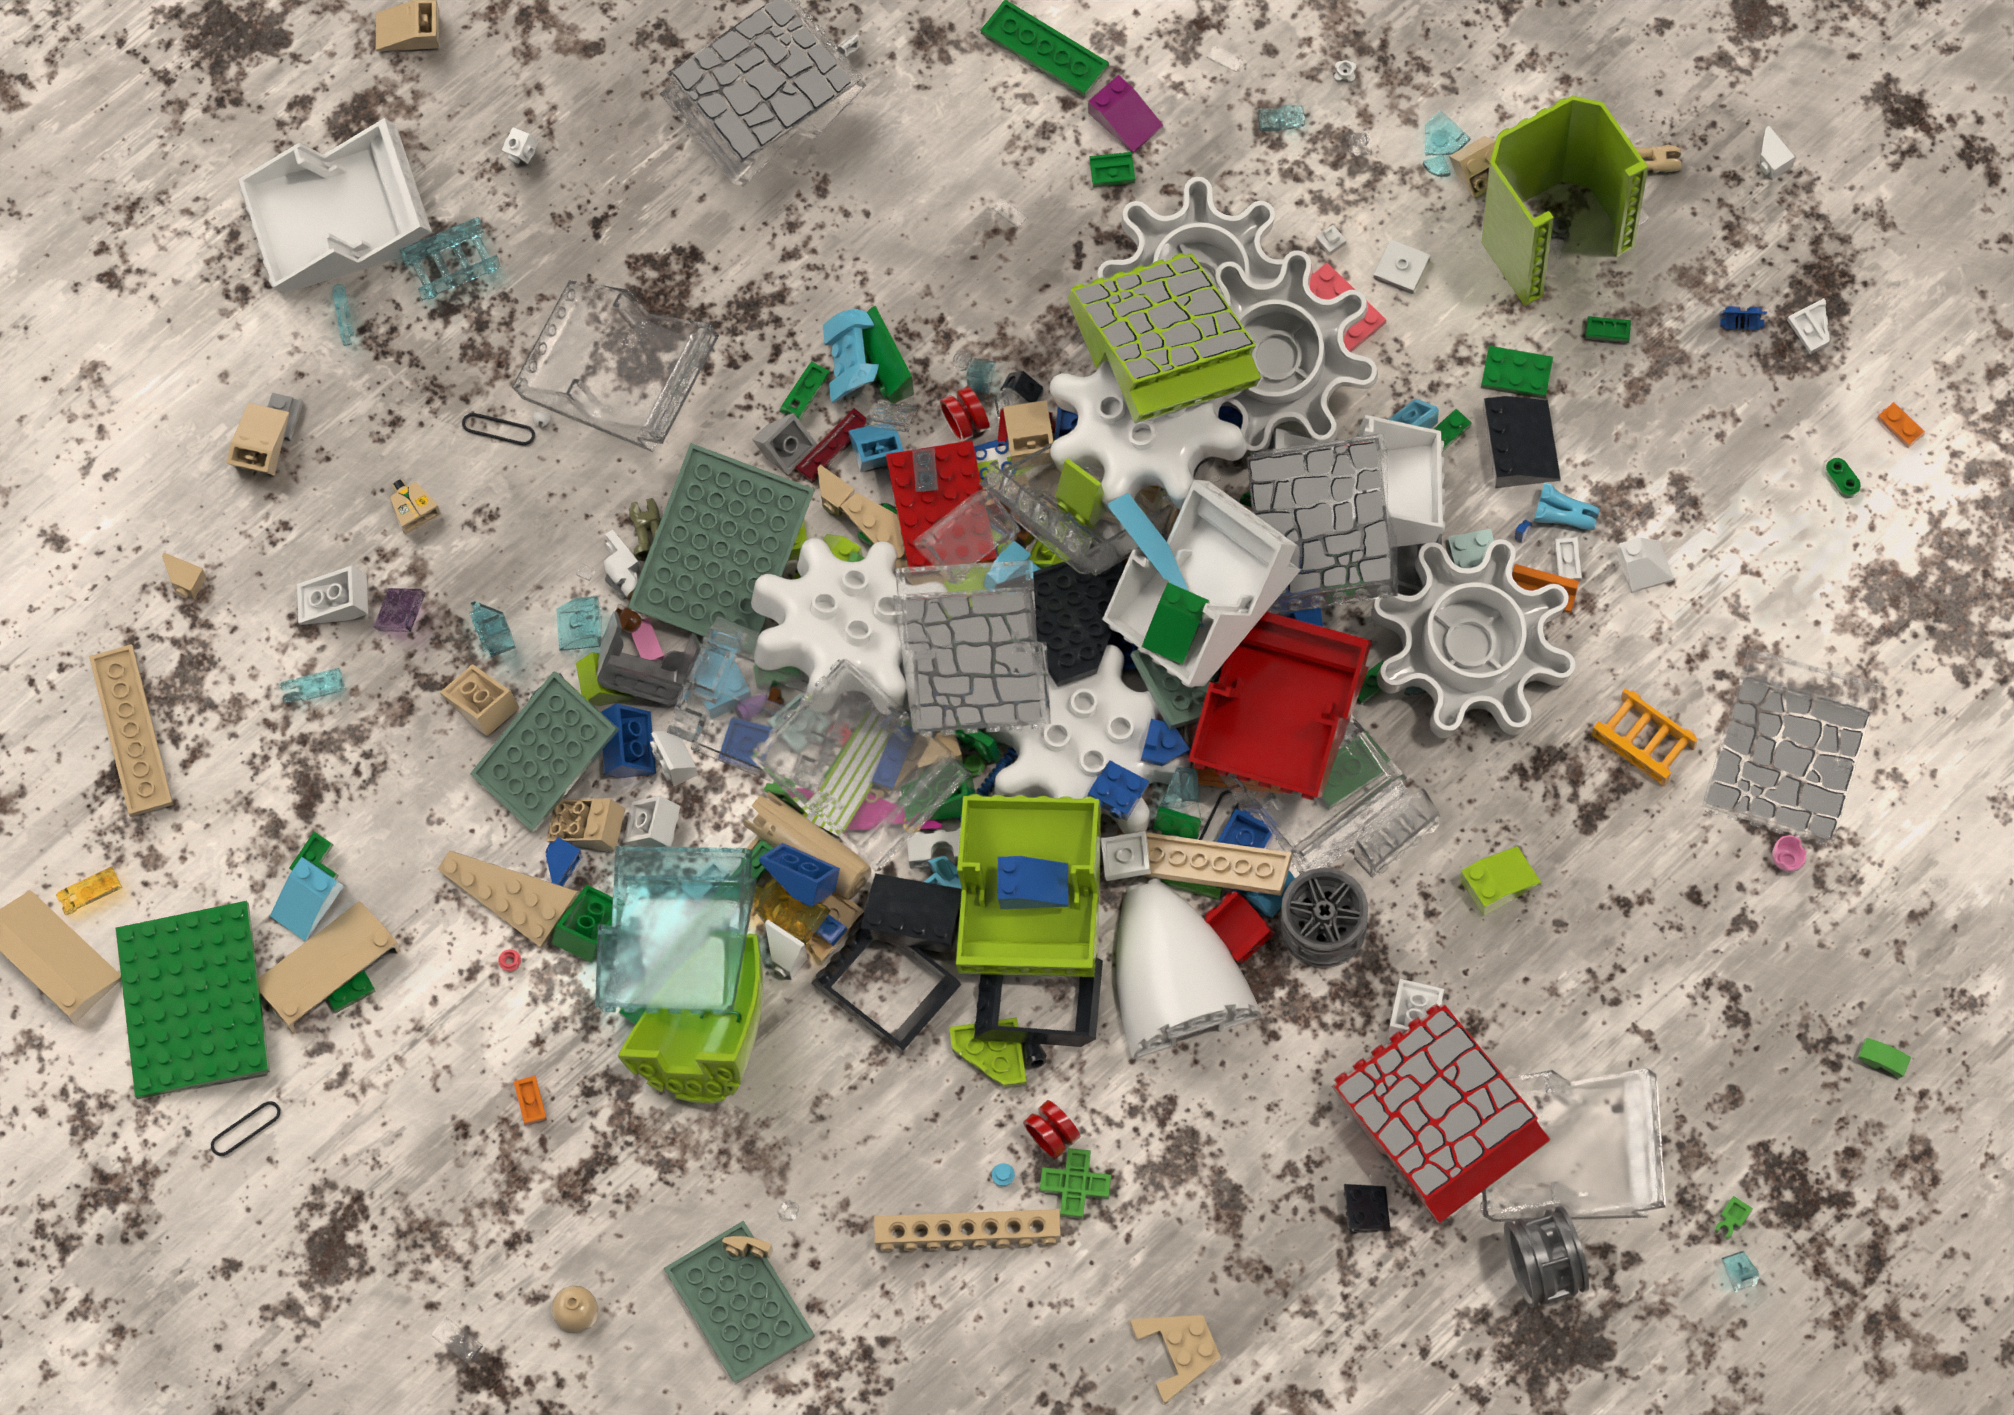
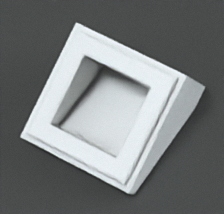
M855 34L848 37L836 46L835 50L843 58H847L860 48L859 36Z

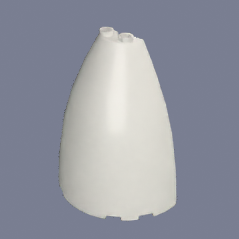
M1160 878L1152 879L1140 887L1133 885L1126 889L1127 894L1123 898L1118 925L1115 964L1116 988L1122 1022L1133 1060L1176 1046V1038L1215 1025L1218 1026L1219 1031L1262 1018V1013L1249 984L1229 949L1213 928L1204 921L1205 919L1188 902L1165 883H1162Z

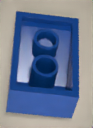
M781 843L759 858V862L794 899L801 901L806 906L813 907L836 890L840 868L787 844Z
M1024 856L998 857V902L1000 910L1069 907L1068 863Z

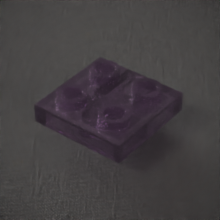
M388 588L374 628L378 631L411 632L426 593L421 589Z

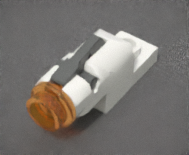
M612 529L605 534L607 539L605 545L612 554L604 561L607 574L605 582L630 602L639 579L636 572L640 570L638 560Z

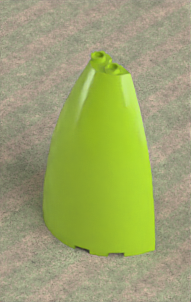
M718 933L670 978L643 1013L618 1054L619 1059L634 1075L639 1073L648 1080L646 1084L660 1092L665 1089L675 1093V1098L685 1101L716 1103L724 1101L727 1096H733L736 1093L749 1063L761 1020L763 970L757 934H743L742 938H739L734 933ZM723 1005L727 1006L726 1009L728 1011L739 1012L741 1019L738 1023L736 1022L737 1015L727 1014L723 1010L717 1013L706 1012L703 1019L700 1018V1015L704 1009H719Z

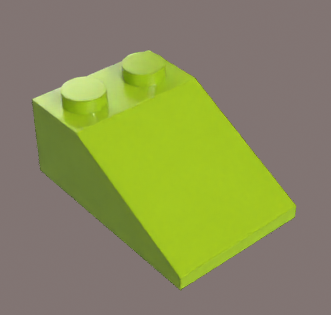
M1067 458L1064 461L1056 491L1057 506L1064 513L1070 512L1074 515V519L1080 525L1084 526L1086 524L1092 529L1107 512L1102 503L1104 495L1102 484Z
M1518 846L1483 858L1461 870L1460 873L1461 883L1483 916L1542 883Z

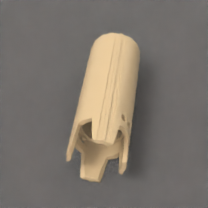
M768 791L767 798L760 795L751 806L759 814L754 818L753 823L746 819L743 821V825L774 848L784 843L840 868L835 891L845 899H850L857 895L870 877L872 865L771 792Z

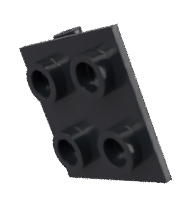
M1344 1184L1345 1192L1343 1195L1346 1200L1347 1229L1350 1230V1233L1356 1234L1359 1233V1230L1391 1231L1386 1186Z

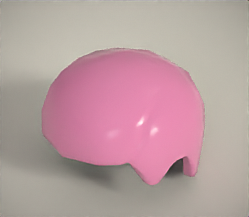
M1787 835L1781 837L1774 845L1772 858L1780 870L1791 873L1798 871L1805 864L1807 851L1802 847L1801 839Z

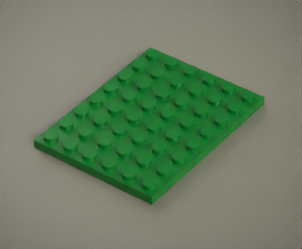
M247 900L115 928L134 1093L137 1099L270 1072L250 909Z

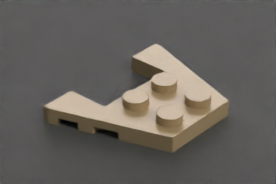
M1203 1315L1130 1320L1137 1341L1161 1333L1178 1375L1156 1383L1164 1405L1169 1403L1179 1392L1181 1393L1191 1382L1199 1378L1221 1360Z

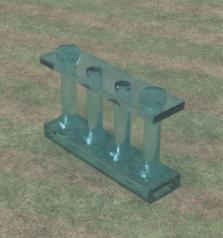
M479 217L400 249L405 266L413 265L422 283V286L418 288L422 301L433 299L442 292L482 275L492 274L501 268L498 256L490 257L480 238L484 230ZM469 239L473 241L482 260L471 266L460 245ZM448 248L453 249L462 267L461 270L450 274L440 253ZM429 256L433 257L442 275V278L430 282L421 263L422 259Z

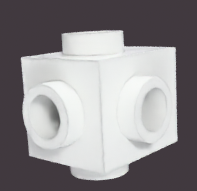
M512 128L504 142L502 151L508 154L507 159L519 164L522 161L528 164L535 153L539 141L526 132Z

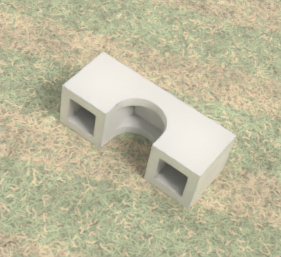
M961 828L950 832L937 830L930 834L915 832L907 836L910 869L931 867L928 861L932 859L933 854L939 849L950 850L954 855L955 864H958Z

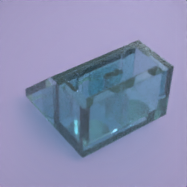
M476 601L471 602L473 610L469 613L476 633H478L483 651L488 650L490 657L515 649L513 637L504 613Z

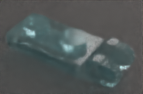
M335 284L332 291L340 337L343 345L348 346L352 345L351 336H354L352 323L348 324L347 318L351 317L349 305H347L349 302L343 284Z
M340 668L280 683V689L283 691L299 688V692H290L282 697L283 702L286 703L310 700L345 690Z

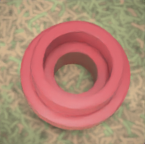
M508 949L500 954L498 962L504 971L512 972L521 965V957L517 951ZM508 959H514L512 964L506 963Z

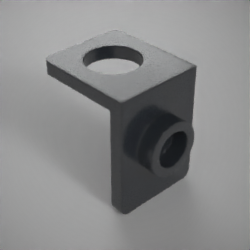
M1018 371L1008 374L1000 390L1002 392L1015 391L1026 401L1032 403L1037 402L1043 386L1024 371ZM1015 378L1014 382L1008 386L1010 381Z

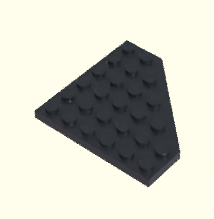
M1111 546L995 585V592L1024 590L1025 608L1019 612L1009 614L1027 612L1030 635L1026 640L1032 642L1034 652L1057 687L1097 674L1105 649L1113 632L1109 628L1110 625L1102 619L1125 569L1124 564Z

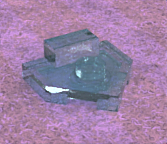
M1441 110L1425 124V156L1452 155L1471 140Z

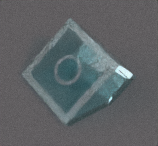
M598 596L575 598L556 609L559 651L601 646L603 632L601 606Z

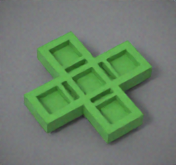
M1068 1148L1065 1170L1042 1167L1040 1192L1062 1194L1060 1217L1083 1219L1086 1197L1109 1200L1111 1175L1089 1172L1091 1150Z

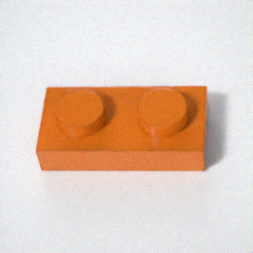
M1894 402L1878 415L1877 419L1907 448L1911 447L1925 433Z
M536 1075L513 1081L524 1125L527 1126L546 1121L547 1117Z

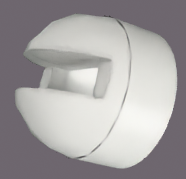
M534 411V424L538 426L539 421L543 422L542 427L547 426L550 422L551 413Z

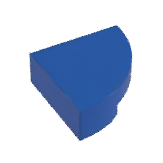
M1523 520L1515 530V539L1522 543L1532 527V523Z

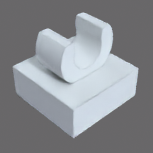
M1334 225L1316 237L1318 244L1329 256L1346 245V239Z

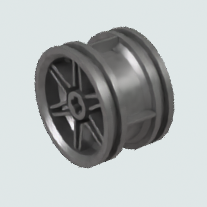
M1317 868L1300 874L1290 883L1282 900L1281 934L1288 951L1296 959L1316 968H1331L1352 959L1362 947L1367 931L1368 902L1361 885L1352 876L1333 868ZM1324 894H1332L1328 900L1325 899ZM1307 899L1311 903H1304L1303 900ZM1348 906L1350 910L1342 909V907ZM1321 912H1322L1323 914H1324L1325 912H1328V913H1329L1328 916H1327L1326 914H1325L1324 916H1321V915H1320ZM1304 921L1307 924L1304 928H1301L1299 922ZM1340 928H1345L1346 933L1339 934L1338 930ZM1316 937L1325 938V940L1318 941Z

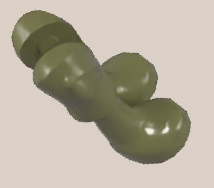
M654 498L646 499L647 511L641 512L637 501L632 502L629 508V516L634 522L635 532H637L639 545L634 548V557L639 561H646L651 548L647 530L651 528L654 539L661 522Z

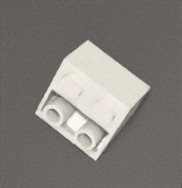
M678 730L654 731L651 733L653 739L650 742L653 749L652 753L657 763L660 762L666 781L671 780L673 786H676L698 776L696 766Z

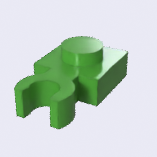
M1733 1196L1720 1215L1725 1221L1717 1224L1715 1232L1718 1233L1721 1228H1726L1728 1233L1725 1239L1729 1240L1734 1231L1733 1227L1735 1226L1740 1229L1753 1208Z

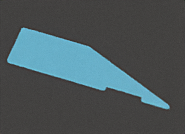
M1126 493L1108 503L1109 509L1165 580L1168 579L1171 584L1189 591L1170 546L1130 494Z

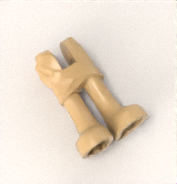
M1664 145L1662 147L1651 146L1649 148L1635 147L1642 158L1652 159V161H1645L1648 165V171L1653 170V173L1674 172L1682 169L1681 161L1675 159L1681 156V148L1672 145Z

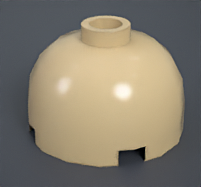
M572 1285L565 1287L556 1294L553 1300L552 1315L554 1321L560 1329L568 1333H581L588 1327H592L598 1318L599 1308L596 1298L589 1290L582 1286Z

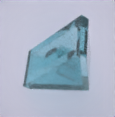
M974 358L967 371V386L974 391L989 393L996 362Z
M1176 768L1160 804L1164 808L1181 809L1200 802L1196 769Z
M1744 1251L1722 1258L1734 1292L1757 1284L1759 1271Z

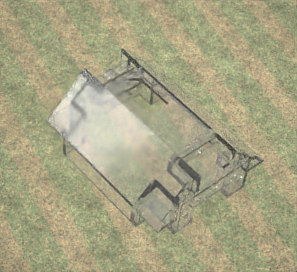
M717 616L714 624L708 630L707 636H704L702 640L701 650L688 679L684 681L683 691L678 698L674 716L669 724L667 733L691 742V750L770 782H774L778 776L788 777L797 785L817 792L827 766L832 767L836 755L833 752L835 747L840 748L845 736L841 734L843 728H848L853 716L850 715L852 707L856 709L861 699V696L858 695L859 691L845 690L841 692L831 709L823 712L814 711L811 708L805 712H796L766 700L765 698L773 681L806 693L809 683L808 675L799 668L792 666L776 670H764L758 667L754 661L758 636L761 633Z

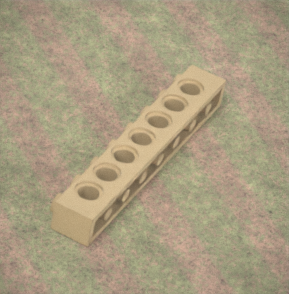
M1060 1209L874 1216L876 1249H880L882 1252H892L894 1249L901 1248L904 1251H916L917 1248L939 1250L940 1247H950V1249L958 1250L964 1248V1246L982 1249L986 1248L987 1245L1006 1248L1010 1244L1030 1247L1034 1243H1042L1044 1246H1054L1056 1243H1061ZM1035 1225H1040L1043 1227V1230L1039 1233H1034L1031 1228ZM1011 1226H1018L1020 1231L1016 1234H1011L1008 1232V1229ZM988 1227H995L997 1229L996 1233L992 1235L985 1233V1230ZM944 1228L951 1231L948 1236H941L938 1233ZM965 1228H972L974 1230L969 1236L962 1234V1230ZM920 1229L928 1232L924 1237H918L915 1234ZM897 1230L905 1233L901 1238L892 1236Z

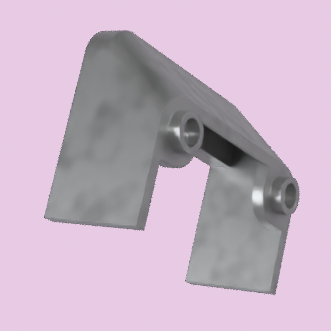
M613 611L601 640L597 678L600 685L667 705L678 703L682 698L701 651L696 634H691L684 652L673 650L664 656L662 663L621 652L624 646L623 639L619 635L622 626L618 613Z

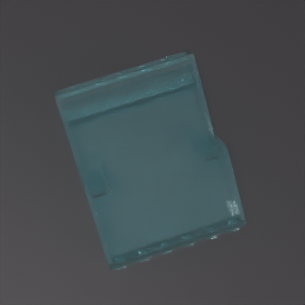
M615 846L612 926L598 924L595 1007L602 1008V1012H616V1008H624L625 1013H638V1009H646V1013H660V1009H668L669 1014H682V1010H690V1014H704V1010H712L713 1015H726V1011H734L757 879L751 877V849Z

